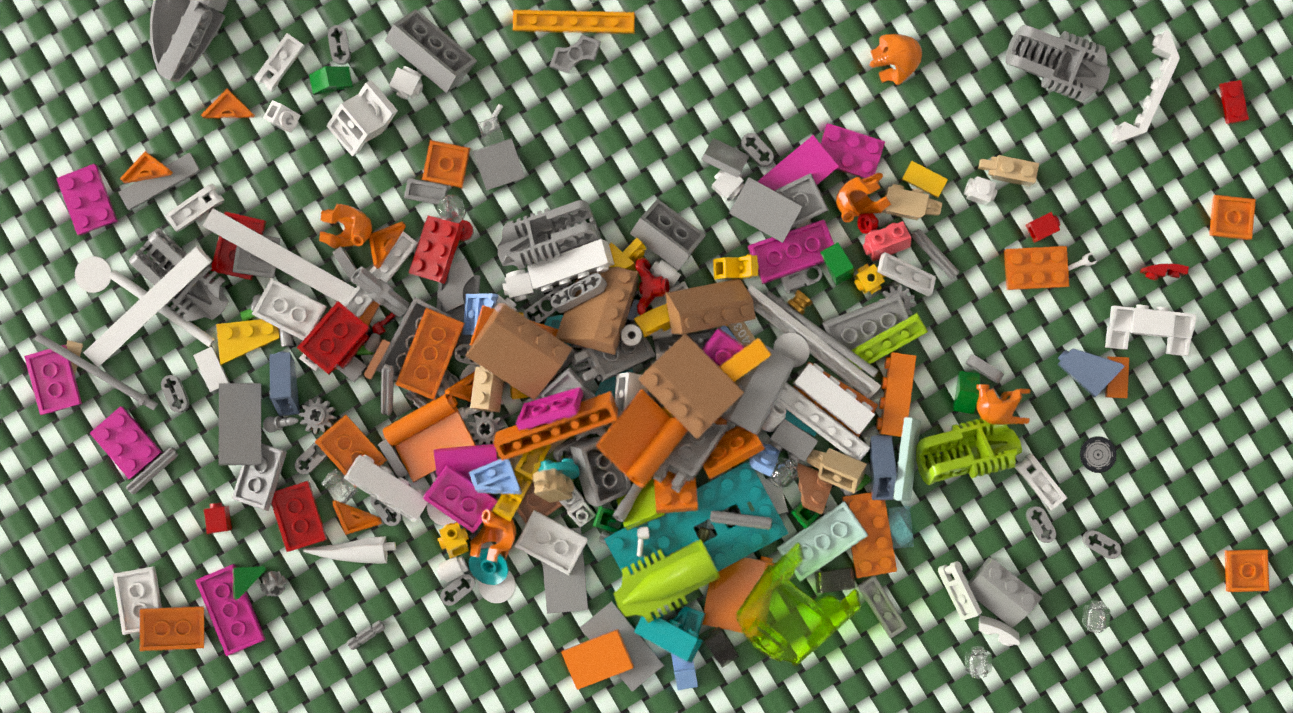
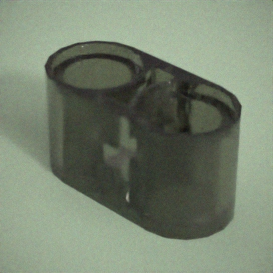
M853 567L814 572L817 593L856 588Z
M719 626L702 637L722 668L739 657Z

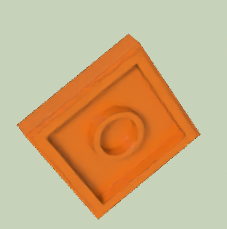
M430 140L422 180L463 188L470 148Z
M1214 195L1209 236L1252 240L1256 199Z
M1225 550L1226 591H1269L1268 550Z

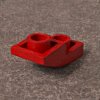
M1157 264L1142 268L1140 273L1146 274L1145 277L1151 280L1165 277L1166 272H1168L1167 275L1170 277L1179 278L1180 276L1187 275L1189 266Z

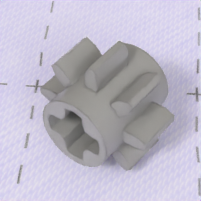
M269 571L261 578L263 583L259 585L262 592H266L267 596H278L285 590L284 585L287 581L280 571Z

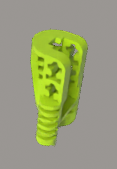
M980 418L979 420L975 419L966 423H959V425H952V431L920 440L916 447V462L923 481L926 485H933L937 481L969 474L971 478H976L977 476H984V474L988 475L992 472L995 473L1014 468L1016 456L1022 453V446L1014 430L1008 428L1007 424H990Z
M701 539L667 556H664L660 549L658 554L661 559L658 560L655 553H652L653 563L646 556L644 560L647 566H644L641 559L637 561L640 567L639 570L634 563L630 564L633 573L630 572L627 566L621 569L623 573L622 585L614 592L618 607L625 617L631 615L643 616L650 623L654 621L651 612H654L656 617L660 618L659 608L666 615L668 612L665 605H668L670 611H673L674 607L671 602L674 601L677 608L681 607L679 598L682 599L685 605L688 603L685 595L720 578Z

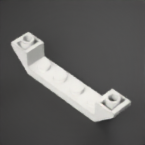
M1168 30L1157 34L1152 43L1154 46L1152 53L1165 59L1160 64L1159 70L1161 72L1159 77H1156L1150 88L1153 89L1151 95L1147 96L1142 104L1144 110L1142 114L1137 116L1134 122L1135 126L1123 122L1119 126L1116 125L1111 133V137H1113L1111 144L1113 145L1144 134L1150 126L1180 59Z

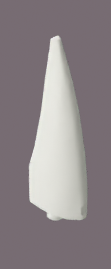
M386 536L365 537L336 545L304 548L303 551L334 560L381 564L387 563V551L396 550V543L387 542Z

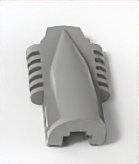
M1022 25L1013 35L1005 57V62L1008 65L1043 78L1041 83L1043 88L1048 87L1051 91L1055 90L1056 93H1061L1064 96L1068 95L1069 98H1075L1079 102H1083L1095 92H1101L1108 81L1110 67L1107 66L1105 46L1096 45L1092 41L1089 43V40L1083 39L1080 36L1076 37L1072 33L1069 35L1067 31H1064L1060 37H1056L1039 29Z
M579 200L552 210L546 208L544 213L540 210L537 212L538 215L532 213L530 214L531 217H528V215L523 216L524 220L517 218V222H514V220L507 222L503 227L502 239L498 245V257L502 266L514 265L521 270L526 268V264L532 266L533 262L536 264L540 263V259L544 262L547 261V257L552 259L554 255L558 257L561 256V253L600 240V232L589 204L584 200Z
M159 227L148 237V241L130 257L129 262L155 286L187 253ZM210 266L203 269L167 303V305L171 302L174 303L171 306L172 310L179 307L180 309L176 313L180 315L184 312L185 314L182 319L186 322L203 317L213 320L224 311L229 303L221 287L226 280L221 276L214 279L218 273L214 271L210 275L209 272L212 269Z

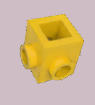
M865 264L857 269L858 274L854 276L856 287L859 291H863L864 294L869 291L871 294L882 288L880 284L885 282L883 279L885 276L877 272L878 267L876 268L875 264L870 267L868 264ZM869 274L873 276V282L868 281L867 276Z
M459 523L447 524L439 530L441 537L437 539L441 549L447 550L450 559L469 551L466 542L469 539L465 528H460Z

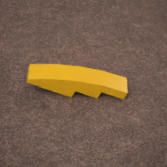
M667 303L634 318L635 324L640 328L644 337L660 329L663 332L671 329Z
M548 444L523 453L514 469L522 493L501 494L493 508V513L511 522L534 480L533 474L538 472L541 462L544 461L552 445Z

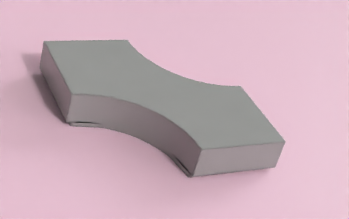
M581 35L579 40L570 47H556L550 68L569 74L577 63L586 60L595 61L601 41Z
M466 258L451 264L448 283L438 293L446 313L465 304L464 289L467 283L475 277Z

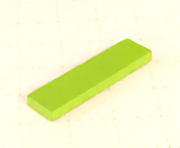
M918 313L851 351L871 364L924 335L928 330Z

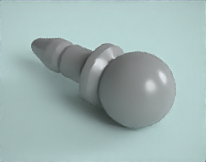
M270 416L263 421V428L265 431L273 433L277 430H282L284 426L294 425L299 419L293 417L282 419L281 416Z

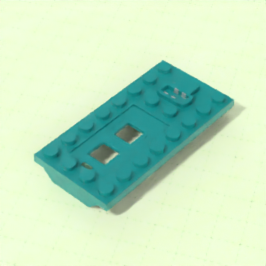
M750 460L696 488L697 511L665 513L661 517L630 530H626L624 527L605 537L604 540L620 570L627 566L630 572L633 573L630 564L634 563L639 570L638 560L641 559L644 566H647L644 557L648 556L651 563H653L652 553H655L659 560L661 558L658 550L661 549L664 556H667L699 540L693 527L710 519L713 510L722 512L737 504L744 515L771 518L772 524L770 529L738 525L728 528L726 524L711 522L718 535L703 542L717 571H720L789 533L757 473L751 467ZM642 527H648L649 539H643L642 557L637 556V530Z

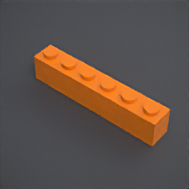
M610 391L580 402L577 414L573 417H563L550 424H539L533 429L525 428L519 430L517 425L500 430L495 433L493 444L503 461L618 420V407Z

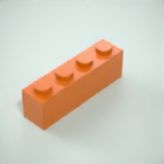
M891 352L889 357H885L884 368L887 369L886 377L882 378L881 389H884V396L880 397L879 409H882L881 418L878 417L876 422V429L879 430V434L902 437L904 418L909 416L916 362L915 355Z

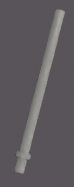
M768 292L766 297L820 339L874 377L878 373L876 368L786 304L783 298H778L773 293Z
M40 333L36 336V341L137 400L139 405H145L153 411L157 407L158 403L149 399L147 394L139 393Z

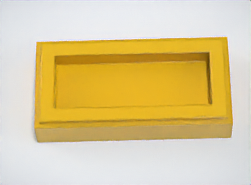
M911 161L901 180L938 198L948 179Z

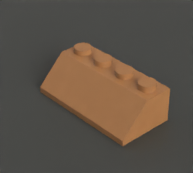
M740 279L665 293L672 334H686L756 319L753 299Z

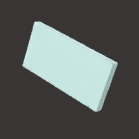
M904 418L894 500L911 502L916 466V447L919 442L921 420Z
M844 501L810 524L806 529H803L778 546L777 549L801 582L867 537L868 534Z

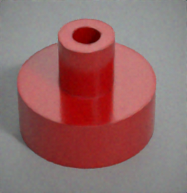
M871 212L861 214L857 220L858 228L864 234L876 230L879 224L878 218Z
M466 220L456 222L464 226L460 241L471 239L474 234L473 226Z

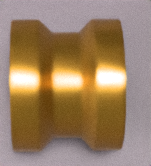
M799 290L795 292L793 299L787 301V304L801 315L805 313L806 307L811 306L813 303Z

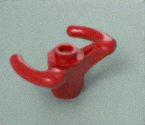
M644 257L638 258L635 263L636 271H638L642 282L639 283V292L642 294V298L637 304L639 315L652 310V308L648 307L649 304L656 297H664L665 293L670 291L668 278L663 276L655 277L649 271L652 267L649 260Z

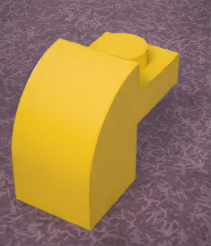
M638 238L623 252L611 242L609 247L615 265L609 267H620L636 271L634 262L638 258L643 257L647 248Z
M757 255L713 259L714 280L749 279L758 276Z

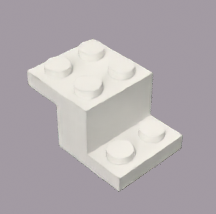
M370 80L365 83L358 95L340 104L327 127L353 157L359 153L367 141L383 133L398 110L381 92L379 87Z

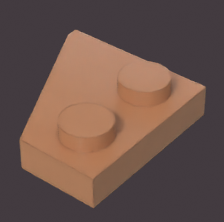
M798 463L795 472L798 473L799 477L798 487L802 495V507L822 515L833 484L821 480L818 476L819 471Z

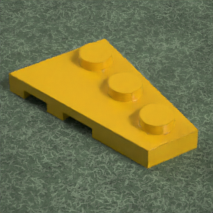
M262 319L216 324L220 365L280 339L279 328Z

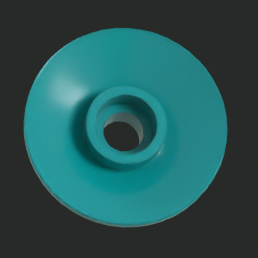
M482 548L479 557H470V571L478 581L484 584H500L508 575L507 561L501 554L498 555L497 562L487 560L489 548Z

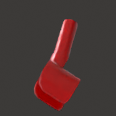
M391 312L384 320L375 323L372 327L373 332L379 335L385 333L386 331L383 326L396 315Z

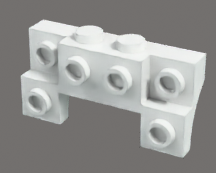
M1136 305V308L1111 306L1110 324L1107 327L1105 348L1127 350L1129 335L1136 334L1167 338L1166 354L1189 356L1196 314L1170 312L1167 307H1157L1156 310H1151L1147 305Z

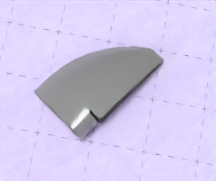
M153 0L150 16V42L154 62L161 76L170 81L179 82L192 69L222 25L225 15L219 11H224L229 0Z

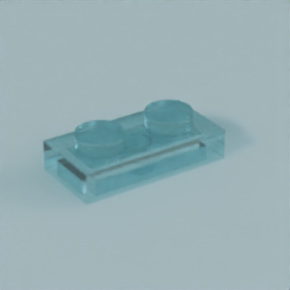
M910 506L888 507L893 549L914 547Z

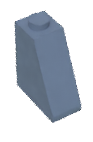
M1074 348L1070 351L1065 350L1058 357L1060 362L1057 364L1094 398L1125 367L1121 363Z
M284 351L270 354V399L279 416L300 413L295 361L290 352Z
M871 436L869 453L872 500H893L897 474L892 436Z

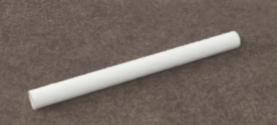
M113 270L109 276L110 279L139 299L147 293L146 290L117 270ZM165 305L158 311L208 347H211L215 342V338L192 322L183 320V316L178 315L169 306Z

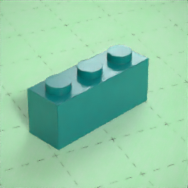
M651 612L654 621L650 623L643 616L641 617L634 633L679 658L692 663L703 642L702 639L698 638L699 633L689 628L687 631L681 629L682 624L673 619H670V621L663 619L664 614L660 613L661 617L657 618L655 613Z

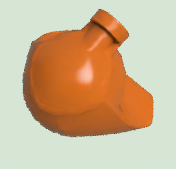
M901 34L883 35L879 38V46L870 51L873 60L869 65L873 68L890 64L894 65L896 70L893 68L879 72L882 83L894 81L896 85H900L921 63L922 48L913 37Z
M879 172L863 179L856 177L841 187L836 196V205L842 213L841 217L844 222H851L854 217L868 212L881 214L886 207L891 205L887 196L874 202L867 195L881 188L878 182L883 177L882 173Z
M337 204L335 209H327L321 212V221L331 224L339 221L343 223L345 229L337 236L321 231L319 241L337 249L353 245L361 246L369 239L372 232V224L370 218L362 211L348 205Z
M989 384L976 385L979 390L977 411L983 420L990 424L1000 425L1029 423L1030 418L1014 417L1012 415L1022 398L1021 394H1029L1030 389L1003 392L1000 398H998L995 391L991 388L989 389Z
M484 510L482 513L484 525L470 542V555L479 557L482 544L496 542L497 544L490 546L487 560L497 562L499 554L506 560L516 537L514 520L512 519L510 522L491 510Z

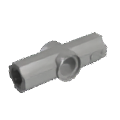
M362 266L353 273L351 281L363 289L371 299L381 306H385L394 315L400 317L408 310L410 303L394 292V289L382 279L376 278Z

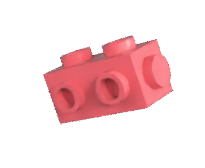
M903 221L891 223L886 228L872 230L865 235L863 249L865 254L870 255L872 261L880 259L881 254L884 252L891 255L910 248L911 236Z

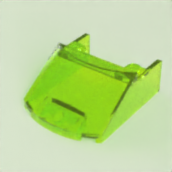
M799 542L773 566L768 565L736 613L737 622H739L743 634L754 647L776 661L791 662L794 666H798L861 609L859 592L856 589L849 593L842 601L828 595L815 602L789 581L795 569L803 562L802 545Z

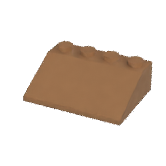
M609 267V270L598 273L607 282L605 290L565 311L556 338L562 342L615 355L621 338V332L625 327L639 285V278L636 271L620 267ZM582 289L576 292L575 297L582 293Z
M498 303L466 354V357L535 400L561 368L573 348L508 305Z
M684 334L638 379L696 439L744 393L687 334Z

